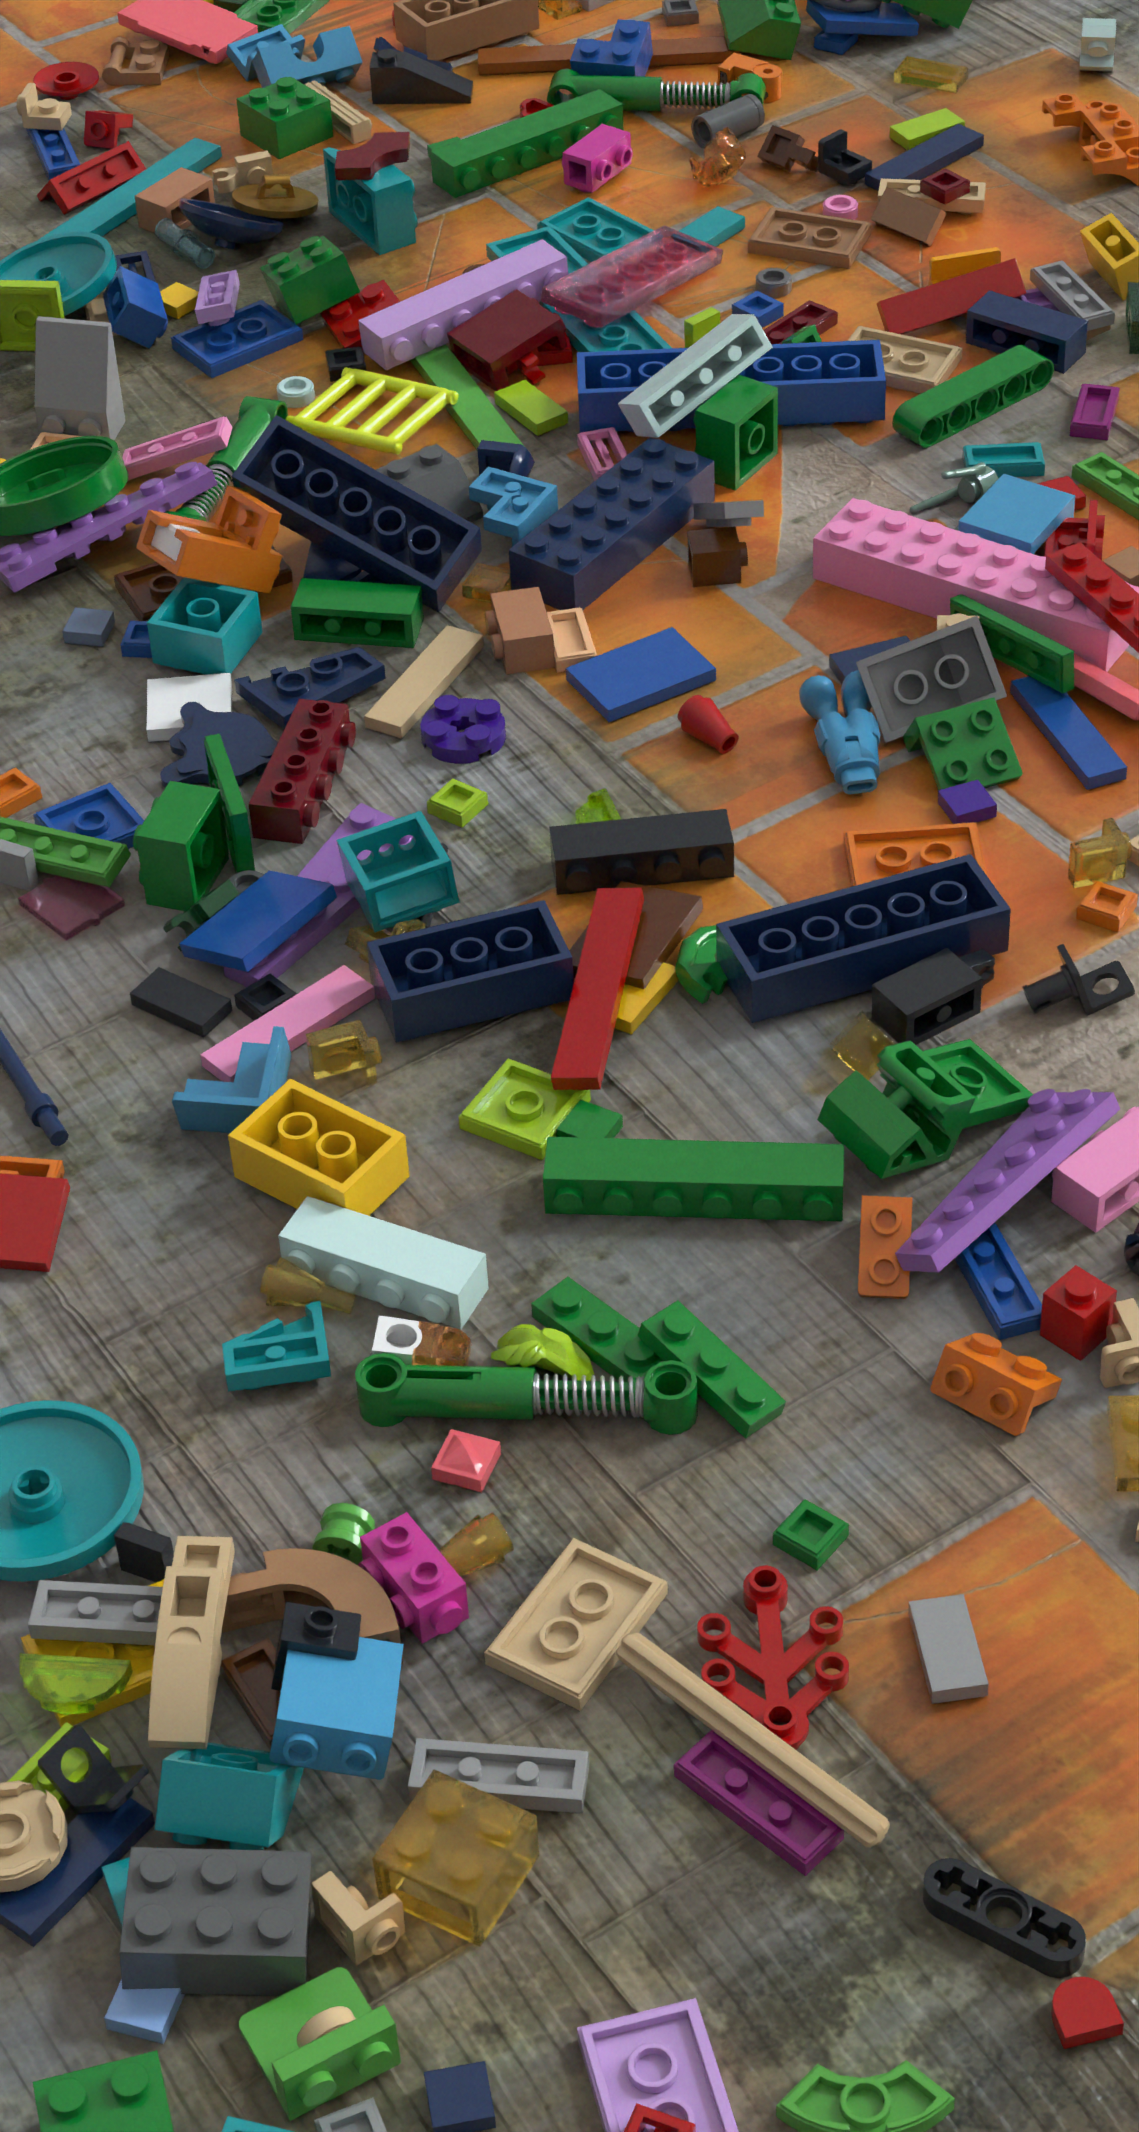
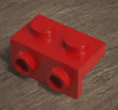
M1090 500L1088 518L1066 517L1046 539L1044 557L1067 546L1082 543L1102 561L1105 515H1097L1098 500Z

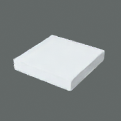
M221 673L147 679L146 731L148 742L170 741L172 736L182 730L184 725L181 720L180 710L188 702L200 703L207 710L213 712H232L231 674Z

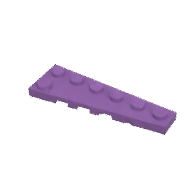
M201 462L185 463L177 467L175 474L167 478L150 479L140 485V490L130 495H116L105 503L104 507L72 520L56 529L53 527L36 532L33 535L34 539L21 545L13 543L0 549V580L13 592L25 588L57 570L55 562L63 558L74 557L79 559L90 553L91 543L96 540L113 541L123 535L126 531L125 525L130 522L136 525L144 524L148 509L164 513L218 485L213 471Z
M363 803L356 806L297 875L298 877L333 884L337 898L249 972L224 967L225 977L246 987L270 973L278 978L356 911L360 905L346 882L336 840L395 820L396 818ZM404 836L399 841V845L410 843L413 836ZM391 844L382 845L379 851L384 852L388 850ZM361 851L357 855V860L366 859L371 851Z
M1045 1089L1033 1094L1027 1101L1029 1107L895 1253L902 1270L939 1273L1120 1110L1114 1092H1091L1089 1089H1081L1075 1092H1055L1053 1089Z

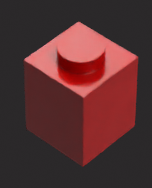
M1075 1265L1043 1293L1040 1336L1079 1361L1083 1360L1107 1338L1106 1328L1108 1325H1112L1114 1302H1116L1117 1290Z

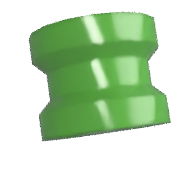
M336 1503L328 1506L322 1514L320 1521L322 1531L317 1534L312 1550L331 1553L358 1565L359 1562L363 1561L360 1537L375 1529L374 1519L370 1513L353 1504Z

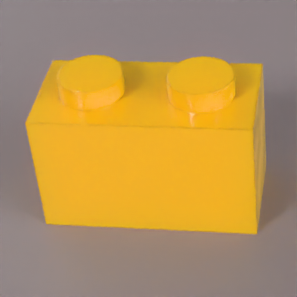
M1109 213L1080 230L1089 263L1116 294L1124 301L1138 293L1139 242L1112 213Z

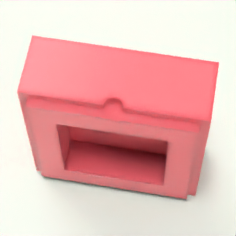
M451 1429L431 1467L432 1480L482 1493L501 1455L500 1441Z

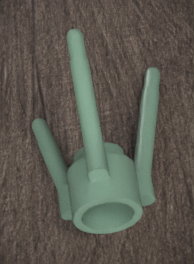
M983 462L972 467L944 471L941 474L943 479L962 477L958 486L911 506L909 511L915 514L958 495L965 502L975 504L998 480V476L992 468L986 466Z

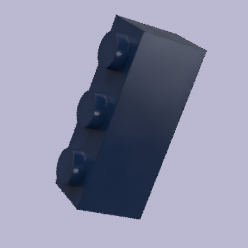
M989 290L967 310L966 343L1000 354L1017 345H1024L1051 360L1054 364V371L1064 374L1086 353L1088 320Z

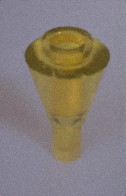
M283 1257L279 1259L276 1266L268 1264L260 1286V1293L267 1295V1306L305 1307V1305L311 1302L321 1301V1306L351 1314L356 1300L355 1294L325 1286L326 1284Z

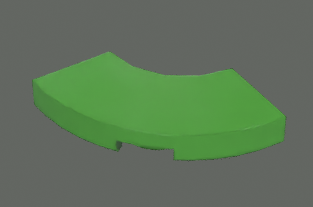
M907 2060L888 2073L863 2078L838 2075L817 2064L776 2105V2117L799 2132H925L941 2122L954 2110L955 2098Z

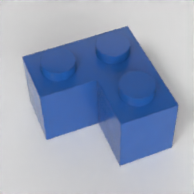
M618 19L610 41L578 38L570 59L571 70L576 71L580 75L645 76L653 55L650 22Z

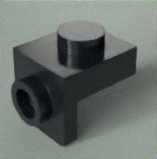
M840 129L819 140V173L836 180L842 185L849 186L864 178L865 173L872 170V160L847 149V131Z

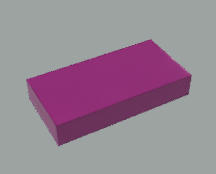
M1082 384L1071 420L1069 436L1108 440L1119 401L1120 388Z

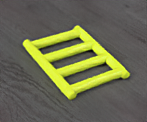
M345 367L339 380L296 416L289 415L285 420L313 436L398 455L401 453L402 444L447 404L455 405L459 395L456 391ZM356 384L367 386L365 390L326 423L315 420ZM384 392L398 393L357 430L345 427ZM414 399L429 400L388 437L376 435L382 427Z

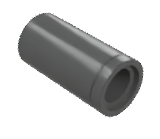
M747 94L694 117L691 123L693 137L701 148H712L762 126L765 120L764 108L755 95Z

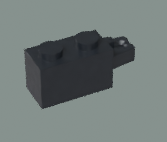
M945 948L895 974L884 977L882 980L872 984L871 1019L897 1043L911 1040L917 1045L980 1013L982 988L994 979L995 972L993 967L995 965V958L984 949L958 957L951 950Z

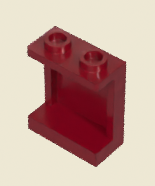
M517 289L447 333L451 351L466 371L494 391L509 386L505 368L538 346L548 342L560 351L567 347L564 335L566 327L562 318L557 313H552L541 306L536 299L529 298Z

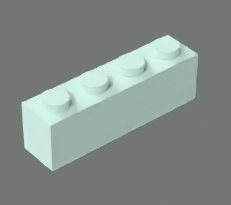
M731 314L621 400L618 405L636 436L658 438L773 347L754 314Z
M309 1196L305 1198L278 1235L284 1271L290 1272L299 1278H308L335 1287L341 1292L353 1293L379 1302L386 1307L397 1308L424 1317L431 1322L442 1323L460 1330L489 1289L485 1253Z

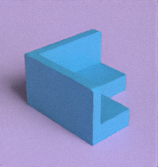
M487 467L469 486L470 500L486 504L489 510L483 516L484 530L512 538V547L558 511L557 485Z
M273 1027L270 1044L242 1042L234 1082L187 1079L184 1092H174L172 1099L181 1129L231 1133L287 1081L292 1057L284 1027Z

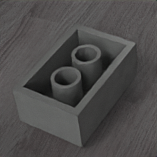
M131 1847L120 1943L122 1989L180 1988L181 1994L281 1996L305 1984L307 1980L312 1900V1852Z

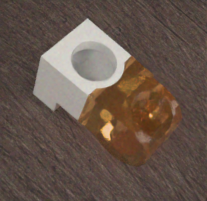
M379 1315L371 1355L380 1353L392 1354L402 1359L408 1365L468 1366L472 1344L467 1334L456 1328L439 1326L436 1323Z

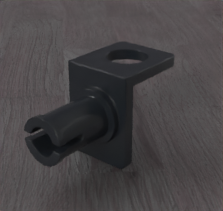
M1064 944L1057 946L1063 963L1060 966L1061 971L1028 986H1022L1034 1014L1073 997L1074 1000H1079L1088 1016L1135 994L1134 986L1119 961H1113L1080 976ZM1114 978L1119 981L1118 987L1111 993L1097 994L1093 991L1095 984L1102 979Z

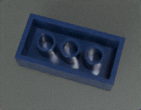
M545 900L367 942L371 984L374 986L376 997L396 1043L570 1000L574 985L572 955Z

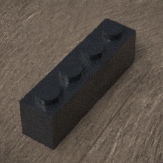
M726 809L549 827L551 863L557 895L597 891V888H616L620 881L650 886L734 877V841Z

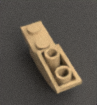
M177 1536L172 1566H166L158 1617L149 1708V1748L207 1749L222 1659L220 1637L235 1554L233 1537Z

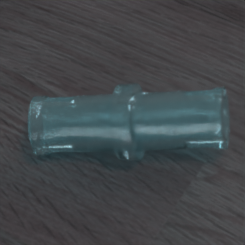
M169 218L160 220L156 225L155 235L160 240L169 244L173 252L179 257H187L201 269L208 268L213 263L215 252L211 247L199 241L197 235L190 229H182Z

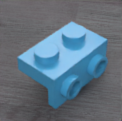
M280 24L228 44L226 54L246 81L258 78L252 62L258 49L289 41L293 53L301 60L305 39L302 35L292 38L283 25Z

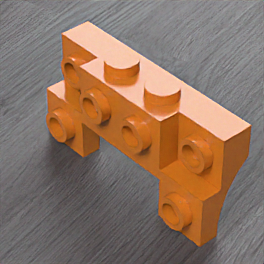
M1062 93L1054 98L1043 99L1042 112L1052 115L1054 127H1080L1079 142L1083 146L1081 147V160H1089L1092 164L1093 175H1121L1139 186V126L1120 104L1092 100L1084 105L1075 94Z

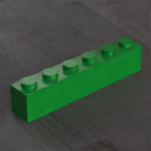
M601 89L434 149L430 151L433 183L454 198L561 159L563 158L564 151L601 124L624 130L623 104Z
M579 1137L547 1138L543 1173L545 1214L843 1221L844 1144Z

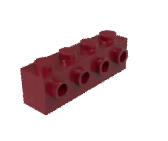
M298 700L249 802L253 838L303 844L310 828L317 826L320 806L323 800L327 801L330 797L332 780L335 774H340L342 771L344 754L347 747L352 748L355 742L356 726L354 722H350L348 704L333 703L327 700Z

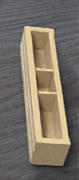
M314 80L304 84L330 99L332 125L335 131L348 139L352 144L372 138V123L368 117H365L357 109L351 107L346 101L344 102Z

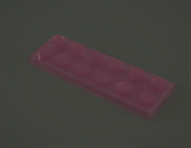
M664 225L543 287L541 302L554 307L559 313L570 314L584 320L588 326L601 328L719 265L722 260L723 250Z

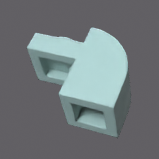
M1083 18L1079 71L1113 72L1116 19Z

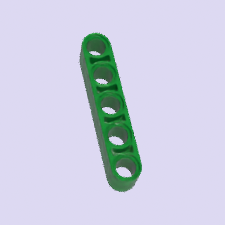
M1017 345L905 401L899 406L893 416V429L921 447H931L1045 388L1053 376L1054 364L1051 360L1028 347Z

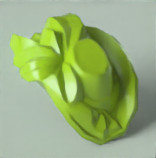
M531 1324L517 1325L498 1340V1350L491 1353V1359L504 1361L506 1365L511 1367L516 1365L521 1367L535 1366L560 1375L566 1374L570 1379L575 1374L577 1381H581L583 1375L586 1376V1381H591V1376L594 1375L591 1360L579 1345L572 1342L567 1334L552 1328L539 1330Z

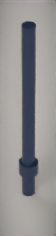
M0 1029V1064L25 1101V1112L35 1126L42 1128L52 1145L60 1146L68 1140L69 1135L58 1119V1108L48 1094L40 1091Z

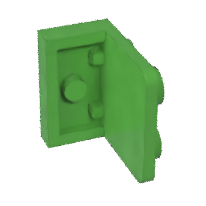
M342 1967L334 1968L245 2013L239 2020L240 2034L289 2121L401 2064L396 2023L385 2005H382L372 2010L350 1972ZM336 2006H344L352 2011L356 2018L355 2020L300 2048L298 2047L297 2035L304 2024L313 2016Z

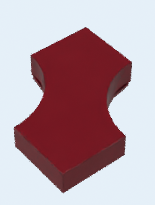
M409 132L374 133L371 140L360 147L337 151L335 163L336 180H370L383 167L407 162L410 149Z

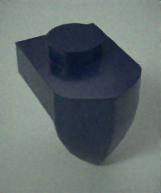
M481 440L477 448L479 476L487 467H492L529 477L535 463L528 449L521 444Z

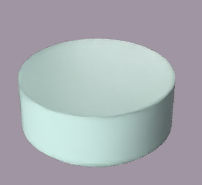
M292 376L283 379L277 385L278 401H284L288 408H301L309 405L315 399L313 382L302 376Z

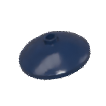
M181 198L179 201V208L182 214L192 225L206 235L214 237V245L223 248L235 249L236 243L256 244L277 236L283 229V223L280 221L249 214L234 207Z

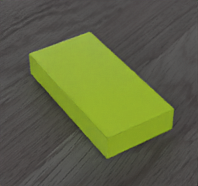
M947 108L890 126L889 137L906 150H910L957 124L965 126V121Z
M526 380L494 392L495 404L537 436L568 423V411Z

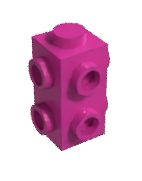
M601 124L564 151L562 158L564 184L578 188L582 192L593 193L629 166L633 156L630 132Z
M407 1512L360 1537L363 1561L359 1562L358 1566L367 1571L384 1589L391 1601L398 1625L402 1629L409 1627L422 1644L439 1634L451 1632L461 1622L469 1618L466 1583Z

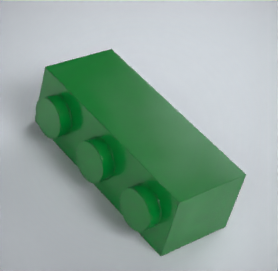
M301 578L291 604L294 640L414 648L424 620L421 586Z

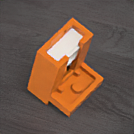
M227 485L215 523L148 509L136 548L176 576L270 594L274 580L279 574L280 562L283 556L271 548L279 531L282 514L245 490Z

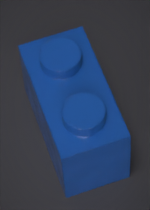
M120 266L103 293L112 332L150 349L155 339L163 336L168 325V318L158 283Z

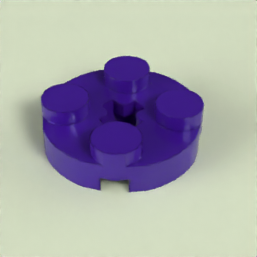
M453 695L440 696L434 701V707L425 713L420 724L421 741L424 748L427 745L432 749L433 757L447 763L467 764L479 761V754L490 749L491 755L495 754L502 748L506 740L505 718L501 713L499 702L493 699H458Z

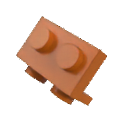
M974 1333L945 1344L930 1386L931 1392L1014 1436L1024 1433L1033 1407L1052 1400L1057 1396L1062 1382L1061 1378L1046 1371L1047 1366L1040 1360L1029 1356H1016L1001 1348L1002 1343L990 1335Z

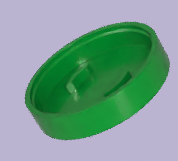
M103 436L68 438L33 448L1 463L0 536L29 534L65 524L94 511L115 497L124 488L129 476L117 443L113 439Z

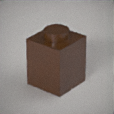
M735 526L687 531L688 566L693 587L741 583V567L748 566V552L746 542H739Z

